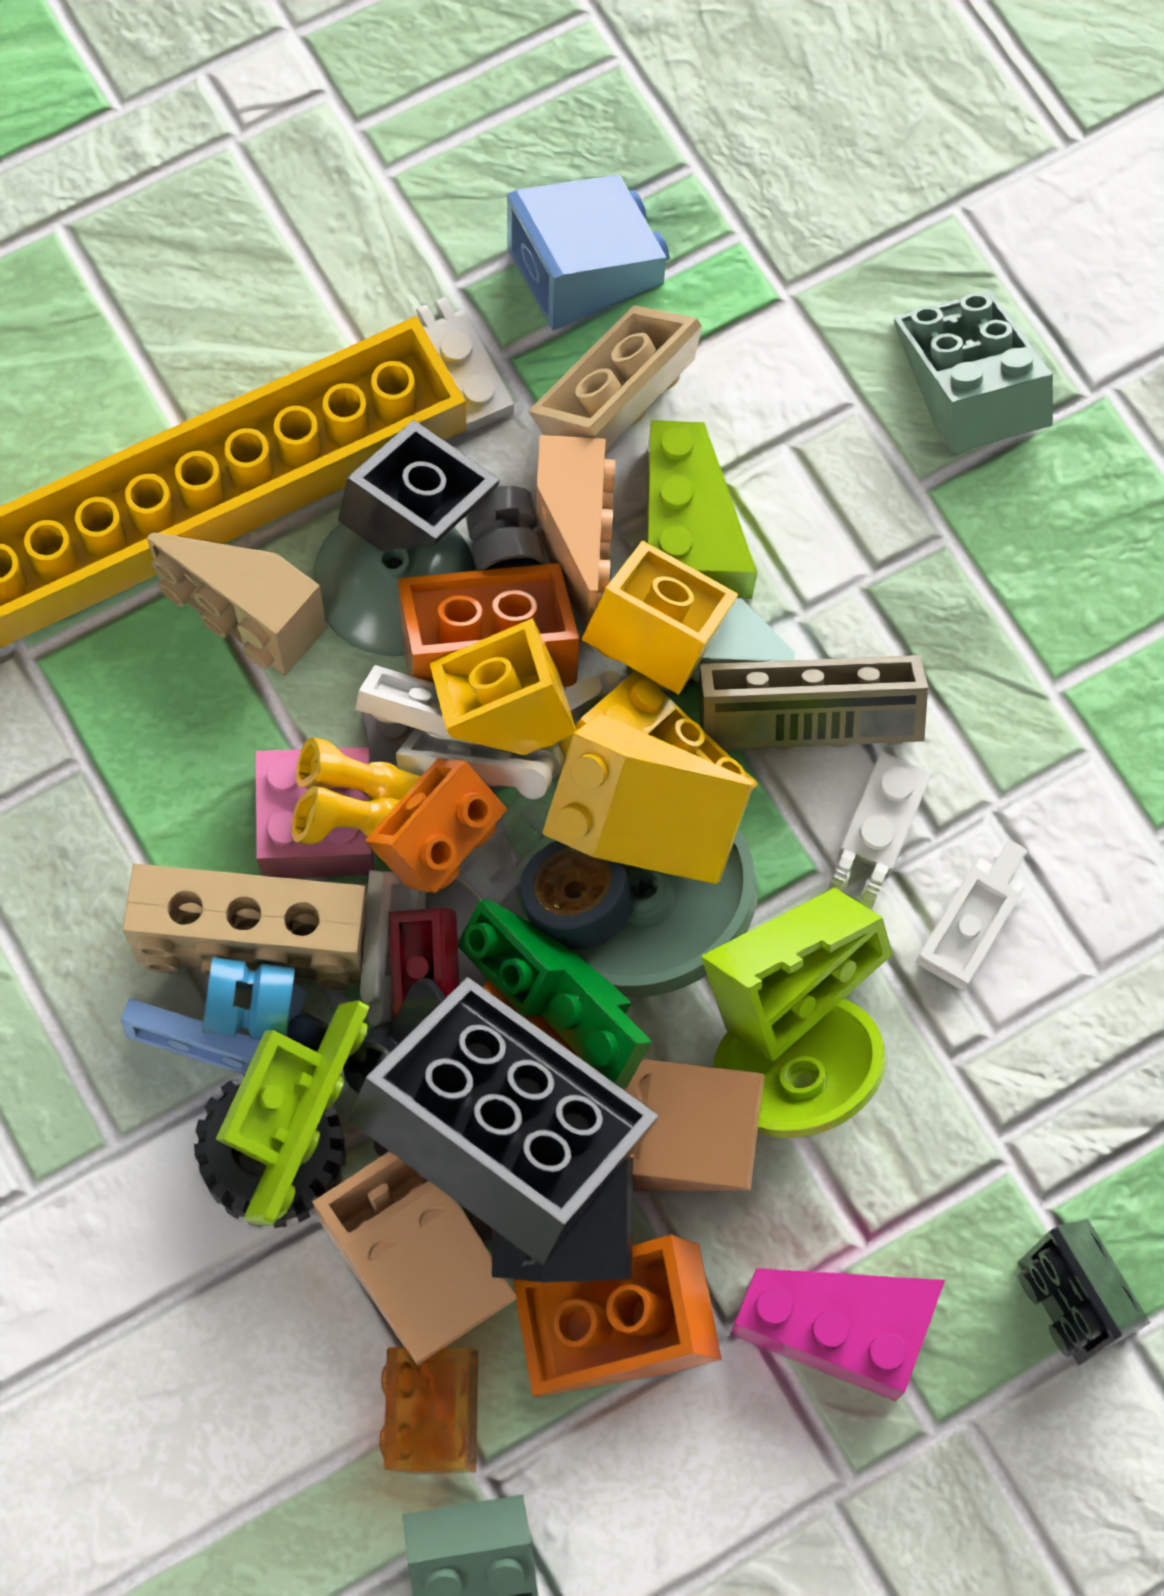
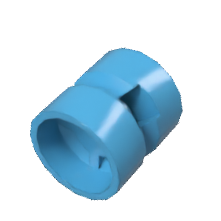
M212 957L202 1032L235 1036L241 1028L248 1029L253 1039H261L264 1031L274 1030L286 1036L294 967L262 963L256 971H251L248 969L245 961ZM235 989L252 990L250 1010L233 1007Z

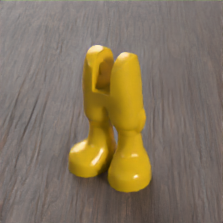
M315 737L309 738L300 751L296 765L297 785L308 790L302 794L293 812L291 823L293 840L307 845L322 842L334 828H355L369 836L421 776L398 769L389 762L361 763L346 757L329 741ZM345 788L361 791L371 801L347 797L328 789Z

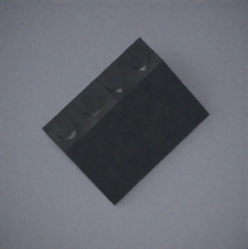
M467 977L365 1078L348 1121L538 1263L544 1265L577 1227L655 1124L659 1115Z

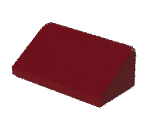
M433 908L388 912L393 1021L411 986L422 978L433 980L446 998L460 985L457 916L455 910Z

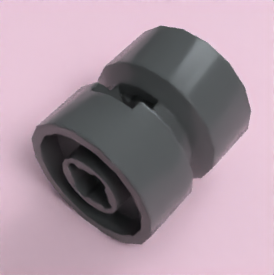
M517 486L497 487L465 517L469 538L475 542L472 546V553L476 571L546 564L540 534L534 530L537 526V519L532 495L527 489Z

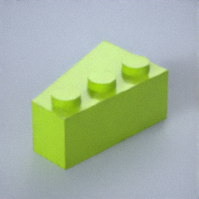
M651 420L647 453L646 543L738 593L737 598H752L758 572L705 422Z
M834 887L701 955V959L725 1029L768 1060L774 1062L888 960L893 953L883 917Z

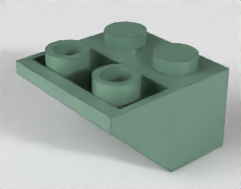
M523 1494L402 1514L407 1563L413 1596H538L532 1544Z

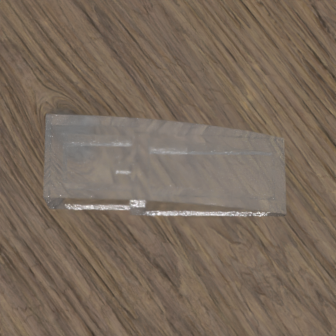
M561 771L553 778L552 784L545 795L539 799L527 798L518 791L505 806L508 810L495 823L496 830L492 837L483 845L474 848L459 865L460 872L456 879L478 900L488 899L499 905L521 881L522 872L532 856L549 843L556 841L543 835L542 832Z

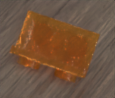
M401 1346L387 1348L386 1365L381 1374V1385L385 1395V1425L381 1429L379 1438L385 1470L409 1475L477 1472L479 1350L470 1347L443 1348L417 1366L406 1348Z

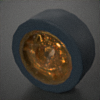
M559 841L549 843L532 856L522 872L519 888L522 903L530 923L570 950H586L604 944L619 933L631 915L634 899L624 864L594 858ZM579 891L582 896L573 898L571 894Z

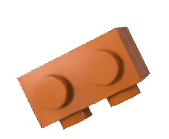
M437 758L367 837L365 842L407 888L436 893L437 890L445 888L457 877L460 872L459 865L469 853L492 837L496 830L495 823L508 809L466 761Z

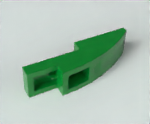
M488 899L479 900L458 941V948L523 1017L540 1015L584 1062L620 1088H627L652 1044V1041L626 1015L632 1003L607 979L566 946Z

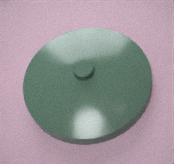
M738 829L721 881L717 885L624 864L634 894L632 912L619 933L604 944L586 950L571 951L593 967L625 997H645L669 993L684 988L707 976L701 955L746 933L754 917L757 905L758 879L748 843L742 832ZM578 871L568 874L551 886L544 898L545 906L549 912L560 916H575L588 912L602 902L610 889V885L605 875L595 871Z

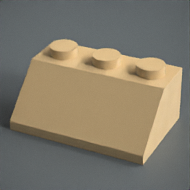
M633 305L545 393L528 413L543 435L606 439V456L611 449V445L628 427L638 423L644 417L646 409L664 391L672 388L679 381L680 374L695 360L702 330L701 323L695 317Z

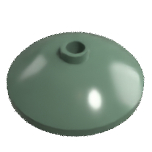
M339 523L320 547L314 565L313 581L320 585L325 621L344 641L372 654L404 656L397 578L475 571V566L465 539L455 527L434 546L380 551L352 530ZM391 558H397L403 562L397 569H388L383 565L385 561Z

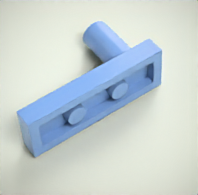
M296 984L292 986L286 1037H288L289 1021L301 1013L307 997V991ZM130 998L121 1017L126 1038L240 1074L246 1073L261 1040L253 1039L251 1036L237 1033L235 1036L202 1032L203 1021Z

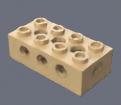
M133 863L123 932L137 962L144 963V968L154 972L175 973L178 971V966L201 968L200 972L210 977L212 957L245 961L248 969L251 971H256L262 963L294 967L295 978L315 979L314 984L322 988L346 989L349 983L361 984L367 909L366 888L363 885Z

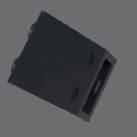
M1088 1219L1060 1225L1051 1229L1018 1261L1022 1269L1018 1273V1278L1023 1290L1034 1304L1042 1303L1053 1324L1049 1325V1331L1055 1344L1066 1357L1073 1355L1078 1365L1085 1363L1151 1324Z

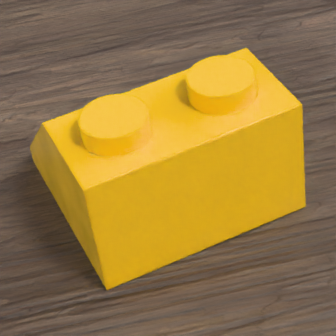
M641 541L606 587L581 640L595 647L603 656L612 660H618L640 672L656 685L666 687L680 694L734 604L738 593L648 543Z
M533 618L429 662L445 727L451 738L527 755L543 747L553 746L562 739L572 736L576 731L557 666Z

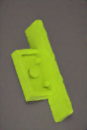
M360 1001L340 1004L335 1011L318 1052L274 1030L264 1031L215 1139L267 1165L244 1215L245 1221L253 1225H273L275 1220L282 1218L289 1209L295 1195V1187L291 1184L300 1164L306 1163L316 1149L320 1136L316 1127L324 1109H329L335 1103L342 1090L344 1080L339 1075L348 1055H353L365 1038L367 1024L363 1021L369 1010L368 1005Z

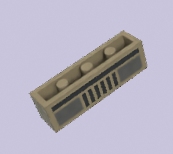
M921 655L700 664V727L724 751L753 748L790 749L793 747L826 745L843 747L850 744L874 743L896 745L904 742H922L925 740L928 684Z

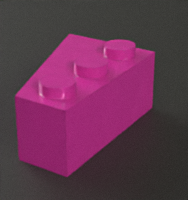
M756 1268L730 1335L896 1402L906 1392L945 1280Z

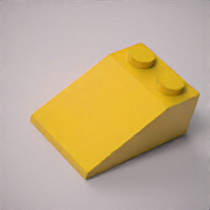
M599 713L573 733L542 834L594 858L717 885L721 881L755 781Z

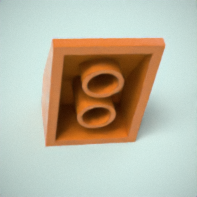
M668 1235L632 1245V1278L627 1280L534 1282L513 1279L532 1396L541 1397L661 1376L722 1360L700 1245L698 1243L674 1235Z

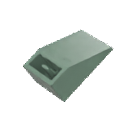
M991 290L982 293H971L961 299L935 306L920 307L913 312L894 317V325L932 421L953 453L1053 426V374Z

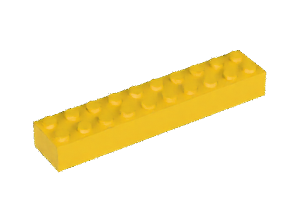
M414 316L1 505L0 648L158 575L151 564L153 558L147 541V537L152 532L225 544L344 488L347 477L412 420H415L444 441L466 431V401L418 317Z

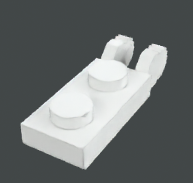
M880 752L838 855L842 857L828 890L835 887L842 891L846 888L851 876L850 869L855 861L874 869L871 879L866 881L861 893L862 901L860 903L870 909L873 908L886 874L891 875L932 772Z

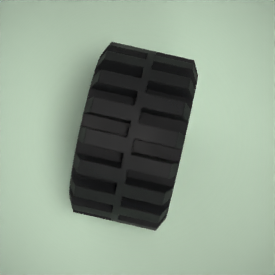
M230 1080L221 1087L224 1095L218 1101L211 1097L204 1106L207 1116L205 1120L198 1119L195 1129L198 1143L194 1144V1153L199 1164L198 1170L209 1192L218 1204L221 1203L228 1214L238 1220L240 1216L244 1217L261 1178L243 1171L237 1159L238 1150L215 1140L240 1086L235 1087L232 1080ZM334 1105L329 1109H324L316 1127L320 1134L316 1149L306 1163L300 1164L291 1184L295 1187L293 1201L285 1215L275 1220L274 1228L287 1227L286 1220L295 1217L298 1218L299 1223L310 1218L309 1210L314 1208L312 1201L341 1183L342 1166H346L347 1153L343 1130Z

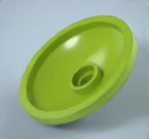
M843 999L774 1062H771L727 1031L715 1053L713 1068L754 1072L764 1075L757 1133L779 1138H796L815 1135L835 1128L861 1111L875 1095L881 1084L886 1067V1052L880 1030L871 1016L858 1005Z

